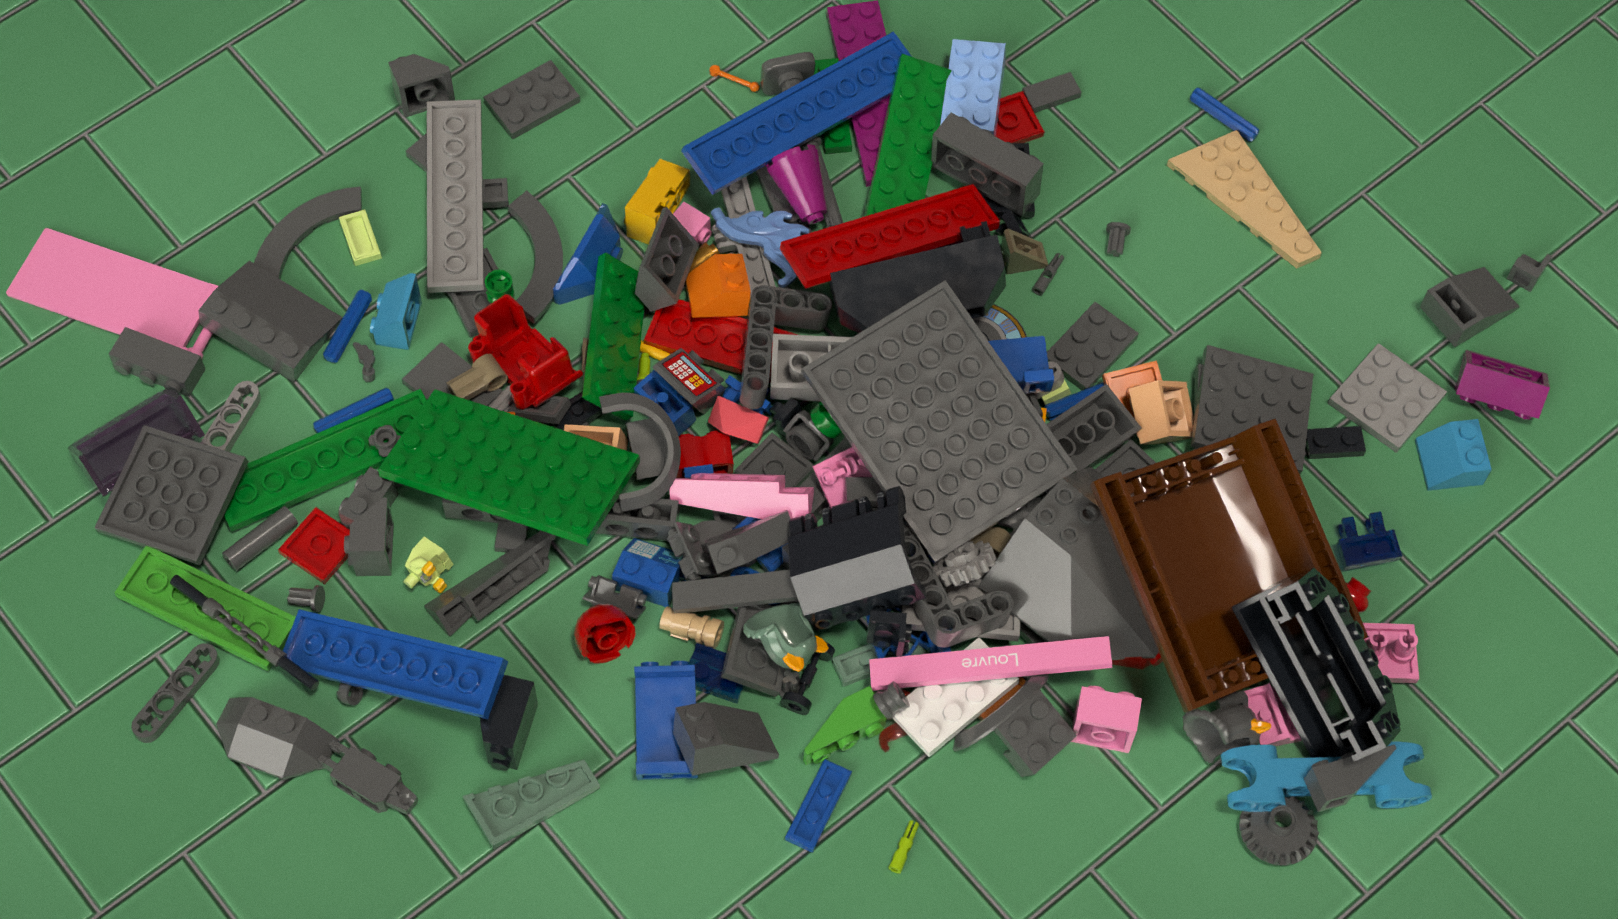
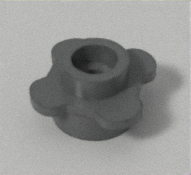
M384 425L379 427L369 437V444L379 450L380 456L387 457L401 436L396 435V431L391 425Z

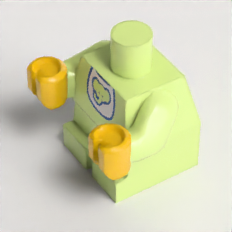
M423 537L412 549L405 567L410 574L403 582L411 589L418 582L425 586L433 585V588L438 593H442L446 589L447 584L439 576L445 569L449 570L454 564L444 549Z

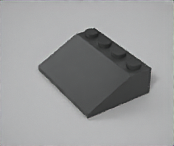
M250 260L218 286L198 310L201 326L294 383L343 318Z

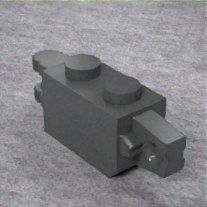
M332 740L329 748L342 757L339 763L334 762L325 755H320L317 759L322 767L331 772L330 777L334 786L377 813L386 812L389 808H393L408 815L418 802L417 796L403 784L401 772L390 764L383 766L376 761L375 755L364 748L359 751L353 746L348 748Z

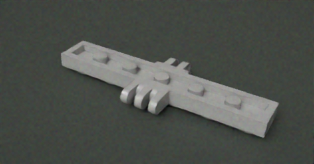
M747 177L721 190L727 216L730 219L739 218L755 211ZM715 225L712 226L713 234H716L714 239L715 243H718L716 247L719 253L736 250L737 254H743L751 294L753 289L760 285L776 287L769 260L763 255L764 249L761 246L742 244L730 240Z

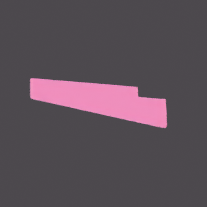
M692 474L691 479L675 478L669 489L670 500H678L679 504L764 519L786 510L789 513L790 519L802 515L805 517V514L811 513L814 487H785V475Z

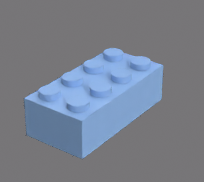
M952 40L948 68L952 71L946 82L940 125L952 112L959 117L966 118L973 125L990 131L993 136L996 135L1005 69L1006 43Z

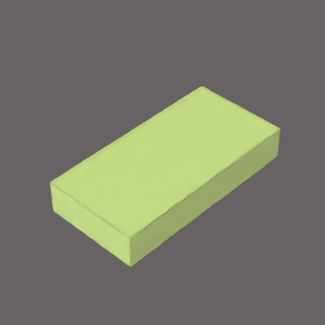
M365 209L339 217L355 266L382 258Z

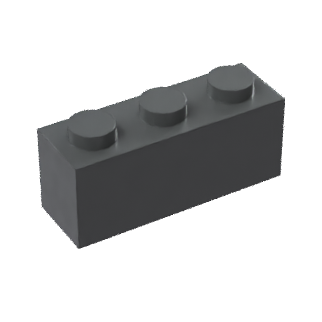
M127 327L123 329L109 352L113 367L119 373L135 375L149 385L158 384L175 395L181 393L190 397L206 370L200 355Z

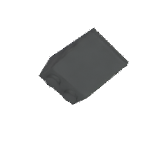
M707 702L675 707L673 735L692 776L779 758V753L757 712Z

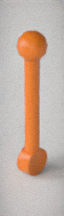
M712 65L709 69L711 76H722L749 87L752 92H757L760 88L758 82L751 83L721 71L717 65Z

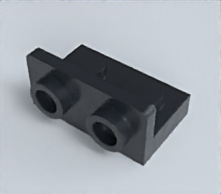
M871 610L866 643H872L879 648L896 645L895 657H902L903 653H908L912 624H906L907 613Z

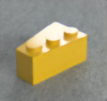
M659 159L656 165L651 167L647 177L625 206L624 225H626L627 237L649 245L662 209L667 207L672 214L678 209L690 186V169L663 159Z

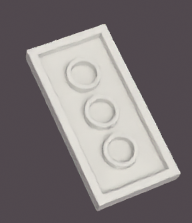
M977 638L964 650L989 647L980 638ZM1011 677L919 686L907 696L910 707L905 710H898L893 720L930 757L1019 683V678Z

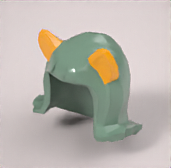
M799 602L789 605H777L759 611L749 618L743 626L744 634L748 638H759L767 654L777 665L786 669H793L797 672L803 669L815 652L826 653L829 649L823 639L814 635L813 629L805 618Z

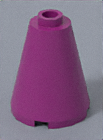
M809 144L807 145L809 150L801 151L800 146L776 155L772 158L773 164L767 163L766 167L768 173L801 221L815 224L824 219L823 215L827 213L819 152L816 145Z

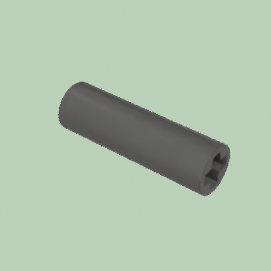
M283 506L222 552V556L231 568L237 571L295 527L298 522L290 510Z

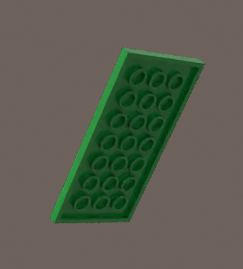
M434 389L380 465L378 472L379 477L588 546L640 464L639 454Z

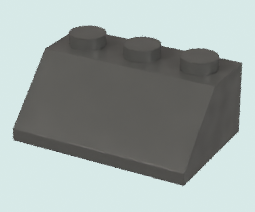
M667 207L662 209L641 262L635 294L651 312L677 304L699 246Z

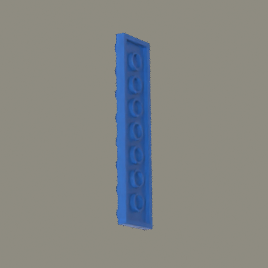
M300 609L283 649L290 660L312 676L485 719L489 718L508 665V661L501 657Z

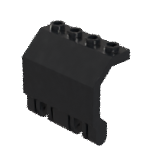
M900 486L887 489L886 492H877L878 509L873 511L870 500L867 496L859 498V500L854 499L832 506V509L830 507L823 509V526L817 527V519L813 513L805 514V517L802 515L789 520L790 578L802 612L816 630L828 629L836 624L858 620L860 617L870 615L871 610L887 611L891 608L910 605L915 601L926 599V589L914 574L905 549L903 515L906 513L904 492Z

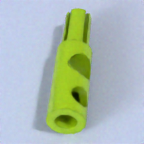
M914 820L909 821L905 833L898 843L899 848L895 851L892 862L888 867L894 873L900 874L907 860V853L912 848L913 839L919 827V823L915 822L908 839Z

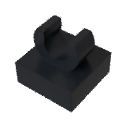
M1009 210L1001 216L1005 224H1000L999 228L996 229L998 234L1003 235L1006 229H1011L1032 238L1021 218L1014 212Z
M792 398L785 405L776 402L769 409L770 412L775 414L773 420L781 436L786 438V433L783 431L796 414L802 411L800 403ZM799 419L794 426H798L803 420Z

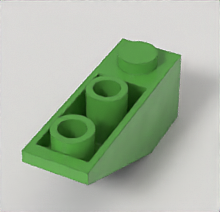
M870 686L843 698L804 749L803 761L806 765L813 762L819 764L824 759L827 760L831 753L839 749L842 751L848 750L857 744V740L868 736V738L874 737L884 730L887 718L875 703L873 698L874 692Z

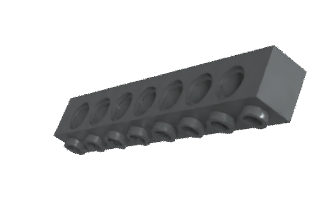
M618 497L596 533L668 541V531L675 528V522H679V501L659 499L646 507L622 512ZM445 498L442 500L446 518L498 523L499 521L514 522Z

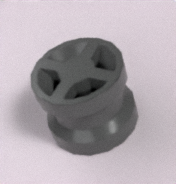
M894 681L888 684L885 691H878L873 694L878 708L889 720L895 717V713L898 710H905L910 707L904 692Z

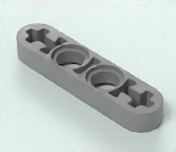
M242 381L234 387L200 443L228 452L231 451L260 403L261 394L255 383ZM251 391L253 396H247L243 401L242 394H248ZM231 413L241 415L240 420L236 423L231 424L225 421L226 417ZM216 436L227 438L225 444L219 447L211 445V442Z

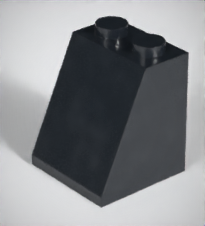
M504 675L489 718L480 717L487 760L496 769L507 771L509 768L518 769L538 707L535 685L532 681Z

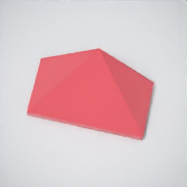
M717 396L708 423L722 433L759 444L769 417L722 396Z

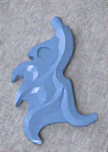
M721 208L713 209L711 215L716 221L715 226L723 235L738 243L761 246L764 249L763 255L785 272V277L778 281V287L785 288L795 281L797 275L781 252L780 245L782 241L801 236V233L808 234L809 229L807 227L784 222V219H792V214L786 211H775L766 218L763 217V211H752L739 218L730 219L724 215Z

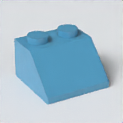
M409 273L386 283L384 292L379 293L377 299L378 314L377 317L372 318L370 324V333L374 335L376 345L409 350L422 304L416 274Z
M1478 419L1449 422L1415 439L1428 491L1483 485L1492 470Z

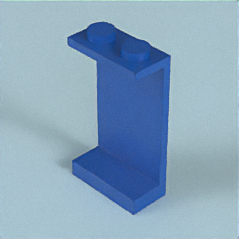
M673 661L671 666H659L658 662H642L641 666L634 667L637 780L698 778V775L692 776L673 735L675 707L696 704L695 665H689L688 661Z

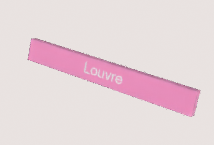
M1109 636L869 659L871 688L873 691L886 690L888 684L893 681L900 688L1112 668Z

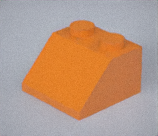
M715 254L688 273L685 283L692 317L748 316L751 290L743 254Z

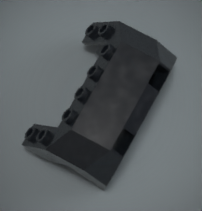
M987 221L981 222V226L968 229L965 226L960 227L962 243L830 273L831 281H829L839 323L860 333L945 280L972 319L985 316L1006 287L1005 266L998 235L991 236Z
M1315 568L1287 577L1252 594L1231 607L1311 758L1341 757L1355 751L1351 757L1353 761H1357L1387 748L1399 734L1401 724L1390 679L1380 671L1378 657L1374 650L1368 648L1364 641V631L1361 625L1353 620L1346 597L1343 594H1339L1337 588Z

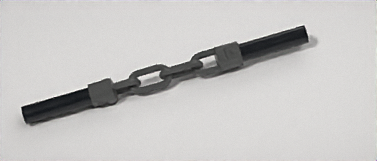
M179 575L173 576L170 584L199 605L205 614L212 619H217L233 633L241 636L244 641L264 655L266 660L276 667H281L311 691L317 688L319 681L290 660L284 651L276 645H271L266 640H262L258 634L244 623L232 617L220 603L213 598L205 596ZM221 613L226 616L224 619L220 617ZM232 621L241 627L240 631L231 625ZM246 635H252L257 641L253 642ZM263 645L269 648L267 652L262 649Z

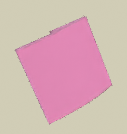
M1270 683L1244 691L1248 696V707L1255 713L1257 720L1271 724V729L1261 733L1260 745L1280 746L1302 741L1276 690Z

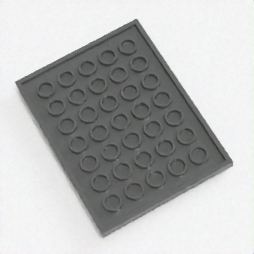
M946 280L801 370L807 382L882 491L886 492L887 489L897 486L902 488L906 503V513L903 515V522L919 541L932 564L940 561L949 553L1054 487L1062 478L1076 473L1078 470Z

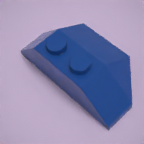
M602 203L569 263L555 284L553 294L556 304L561 305L594 294L598 256L606 252L618 260L621 259L623 248H621L620 235L608 205Z

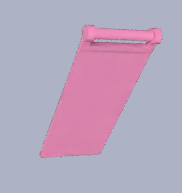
M45 228L7 289L6 294L9 297L118 335L127 327L200 355L203 358L202 352L213 335L211 331L203 327L193 347L186 348V345L200 322L198 310L218 286Z

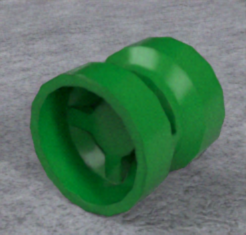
M500 269L493 270L485 277L486 294L490 304L505 294H509L514 298L512 276L508 272Z

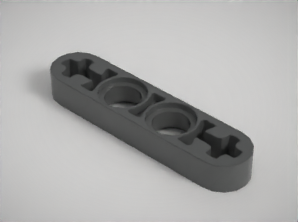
M202 643L194 647L132 721L131 728L135 737L140 742L151 743L158 739L217 669L220 658L212 645ZM209 654L211 658L209 662L205 660L200 661L199 657L201 655L207 656ZM193 665L195 669H197L198 667L200 674H197V672L190 666ZM184 675H191L194 677L192 685L187 688H181L177 685L179 678ZM164 698L174 700L173 707L168 711L158 709L159 702ZM153 711L159 718H161L160 721L157 717L153 718L151 714ZM151 723L153 729L150 732L148 730L142 731L141 725L145 724L148 726Z

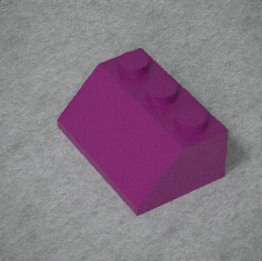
M1465 350L1455 389L1456 394L1460 395L1459 398L1466 402L1476 403V400L1487 403V407L1493 410H1511L1515 412L1516 416L1530 420L1531 417L1539 419L1550 385L1546 373Z

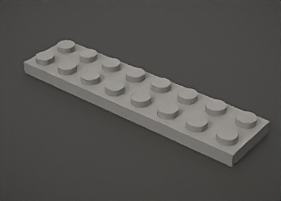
M481 99L427 102L428 293L484 290Z

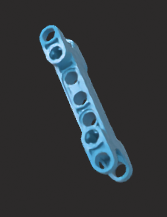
M1391 742L1388 746L1395 744L1397 749L1355 794L1374 795L1376 806L1386 809L1420 805L1432 799L1431 788L1409 780L1403 770V766L1418 762L1424 758L1423 747L1415 743ZM1248 745L1229 749L1221 754L1222 766L1242 772L1248 778L1249 787L1229 793L1227 795L1228 806L1239 811L1268 812L1279 805L1286 806L1285 797L1311 796L1304 781V778L1311 770V766L1322 760H1328L1329 763L1334 762L1340 757L1278 758L1277 748L1273 745Z

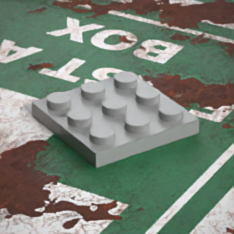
M1378 343L1330 397L1328 404L1397 453L1443 400L1447 391Z

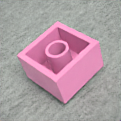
M1082 686L1072 724V730L1077 736L1071 742L1129 753L1137 732L1142 698L1135 697L1134 694L1129 692L1113 693L1105 691L1104 688L1099 686Z

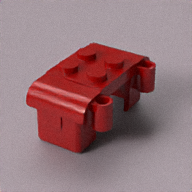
M503 295L475 314L474 321L479 334L468 345L472 361L474 363L485 354H492L508 376L507 381L511 384L510 392L518 409H525L531 405L538 407L583 376L581 370L576 371L572 367L568 350L555 337L550 338V343L535 328L532 329L528 325L523 307L511 295Z

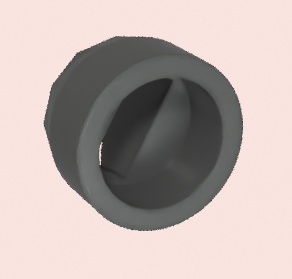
M340 683L336 695L342 703L356 705L362 699L363 688Z

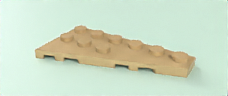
M1237 130L1168 159L1167 166L1170 169L1179 171L1186 177L1185 181L1192 186L1196 185L1207 194L1206 197L1237 222L1242 221L1257 238L1261 236L1272 245V250L1296 269L1320 259L1322 252Z

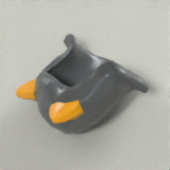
M1239 704L1227 705L1212 712L1196 709L1183 715V729L1194 745L1197 746L1198 751L1202 753L1203 759L1209 764L1213 763L1217 756L1229 749L1257 745L1261 733L1271 729L1270 723L1257 720L1251 708Z

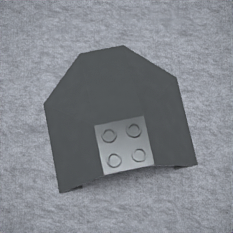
M1090 466L1062 478L1024 518L979 587L986 593L1000 590L1010 594L1014 601L1011 613L1046 642L1109 636L1112 660H1124L1125 657L1155 658L1159 651L1090 487L1092 482L1103 478V476Z

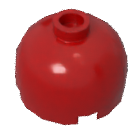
M598 604L590 607L578 618L574 629L575 642L584 658L587 657L592 663H606L621 656L618 651L623 649L625 645L629 648L636 635L635 626L621 608L611 604Z

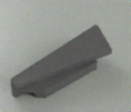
M544 531L538 532L517 548L508 551L424 605V608L449 636L471 616L479 621L548 571L550 563L548 553L551 541L555 540L556 536Z

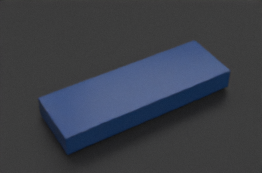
M824 759L785 836L786 841L811 853L814 852L852 775V771Z

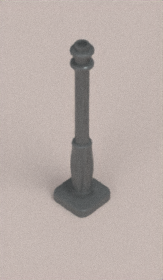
M802 52L765 61L762 64L760 80L763 93L765 95L780 94L813 76L816 64L813 54L811 52ZM817 136L801 145L800 149L801 151L809 150L807 145L812 144L816 145L819 152L827 213L824 214L827 227L843 223L819 147L822 141Z

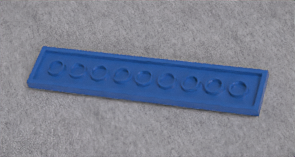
M893 31L683 146L681 152L711 194L714 195L764 167L767 163H771L772 158L776 155L807 143L889 97L899 57L901 54L911 55Z

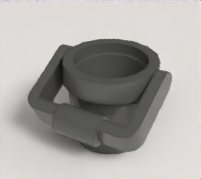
M805 410L796 414L783 430L786 433V440L789 446L807 460L813 459L815 462L824 455L834 442V438L825 436L816 428L812 422L811 415ZM799 419L803 420L798 426H794Z

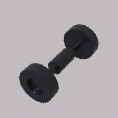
M827 643L829 649L826 653L815 652L812 655L813 659L810 664L806 665L799 681L801 686L798 693H784L781 704L786 709L801 715L809 713L812 703L803 696L804 692L812 684L818 670L816 668L818 660H832L835 653L832 645Z

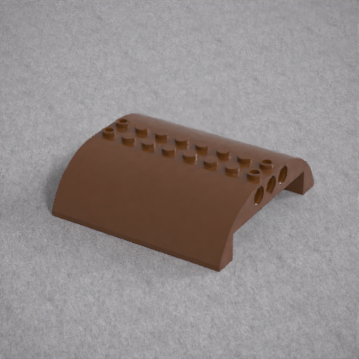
M1276 418L1252 426L1233 437L1123 475L1121 472L1097 479L1090 484L1184 713L1269 678L1231 607L1252 594L1287 577L1315 568L1337 588L1339 594H1343L1346 597L1353 620L1357 621L1364 631L1363 639L1369 637Z

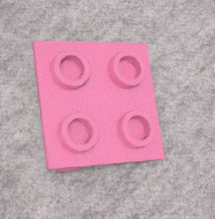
M853 447L813 466L831 509L832 506L846 502V477H873Z

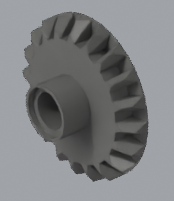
M1293 796L1285 797L1286 806L1279 805L1272 811H1242L1239 819V830L1246 847L1259 859L1274 865H1292L1308 857L1315 848L1319 831L1317 829L1318 820H1315L1313 810H1309L1305 805V800L1300 801ZM1275 821L1282 822L1286 827L1278 826Z

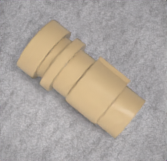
M666 607L661 616L660 629L669 631L671 633L670 636L686 641L690 640V638L695 639L697 644L702 645L704 643L705 646L716 649L723 634L724 621L716 618L711 620L710 616L704 615L700 617L691 612L674 613L673 608Z

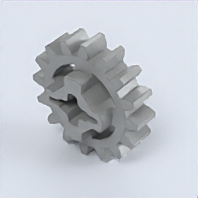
M971 541L963 544L933 564V569L941 584H944L945 587L954 583V586H961L964 583H969L971 580H978L985 572H989V567L995 565L994 560H996V556L988 542L984 544L983 541H979L974 544Z

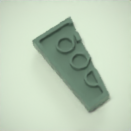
M585 760L547 770L545 774L518 779V782L505 786L497 785L488 788V791L475 795L473 793L463 796V799L492 848L496 849L598 790L600 784Z

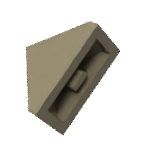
M1011 229L1004 231L1001 253L1007 274L1046 268L1048 262L1042 242Z

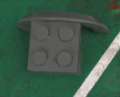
M616 393L600 396L602 414L629 410L649 417V419L628 422L625 424L630 452L640 456V464L634 472L636 481L657 476L658 478L641 490L620 494L619 500L622 512L653 504L670 489L679 470L681 448L676 428L668 414L657 403L645 396L634 393Z
M1049 674L1022 676L1027 681L1007 702L976 725L960 731L955 736L953 750L965 749L994 730L1008 747L1003 755L1020 776L1025 777L1035 775L1077 735L1040 690L1048 680Z

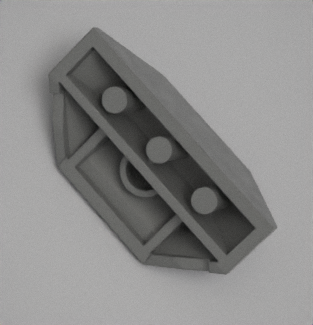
M253 697L229 698L216 723L228 759L282 780L303 775L316 769H324L317 759L320 755H325L331 759L334 752L329 748V744L332 740L339 742V739L308 718Z

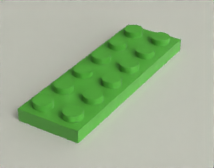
M145 546L114 592L116 597L269 672L273 664L266 660L264 655L217 619H212L205 614L199 605L172 586L170 581L173 576L179 575L205 596L213 598L220 603L232 617L244 623L258 634L262 640H266L271 645H276L281 650H283L296 617L159 550ZM221 613V615H220V617L223 618V619L226 617V616H225L224 614H222V613ZM232 621L231 625L240 631L241 627ZM246 635L253 642L257 641L252 635ZM263 645V647H262V649L265 650L266 652H267V650L269 649V648H268L267 646H265V645Z

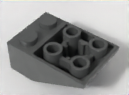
M1485 267L1445 279L1427 290L1420 306L1454 347L1467 341L1520 307Z

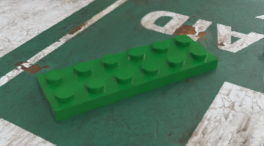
M606 252L598 256L582 394L583 399L600 408V396L616 393L635 394L633 388L637 383L645 306L635 294L639 271ZM623 410L611 413L626 421L633 417L634 411Z

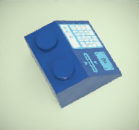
M633 538L622 550L612 574V580L618 582L615 591L620 592L621 586L624 584L642 590L643 594L647 595L646 601L663 607H669L673 598L672 583L679 582L682 570L678 562L683 557H675L673 550Z

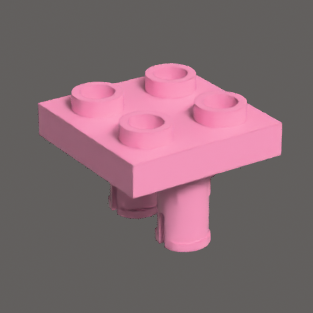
M1363 623L1369 636L1364 641L1368 648H1372L1376 653L1379 661L1378 667L1382 674L1386 675L1391 683H1417L1419 680L1416 649L1418 637L1415 634L1414 624Z

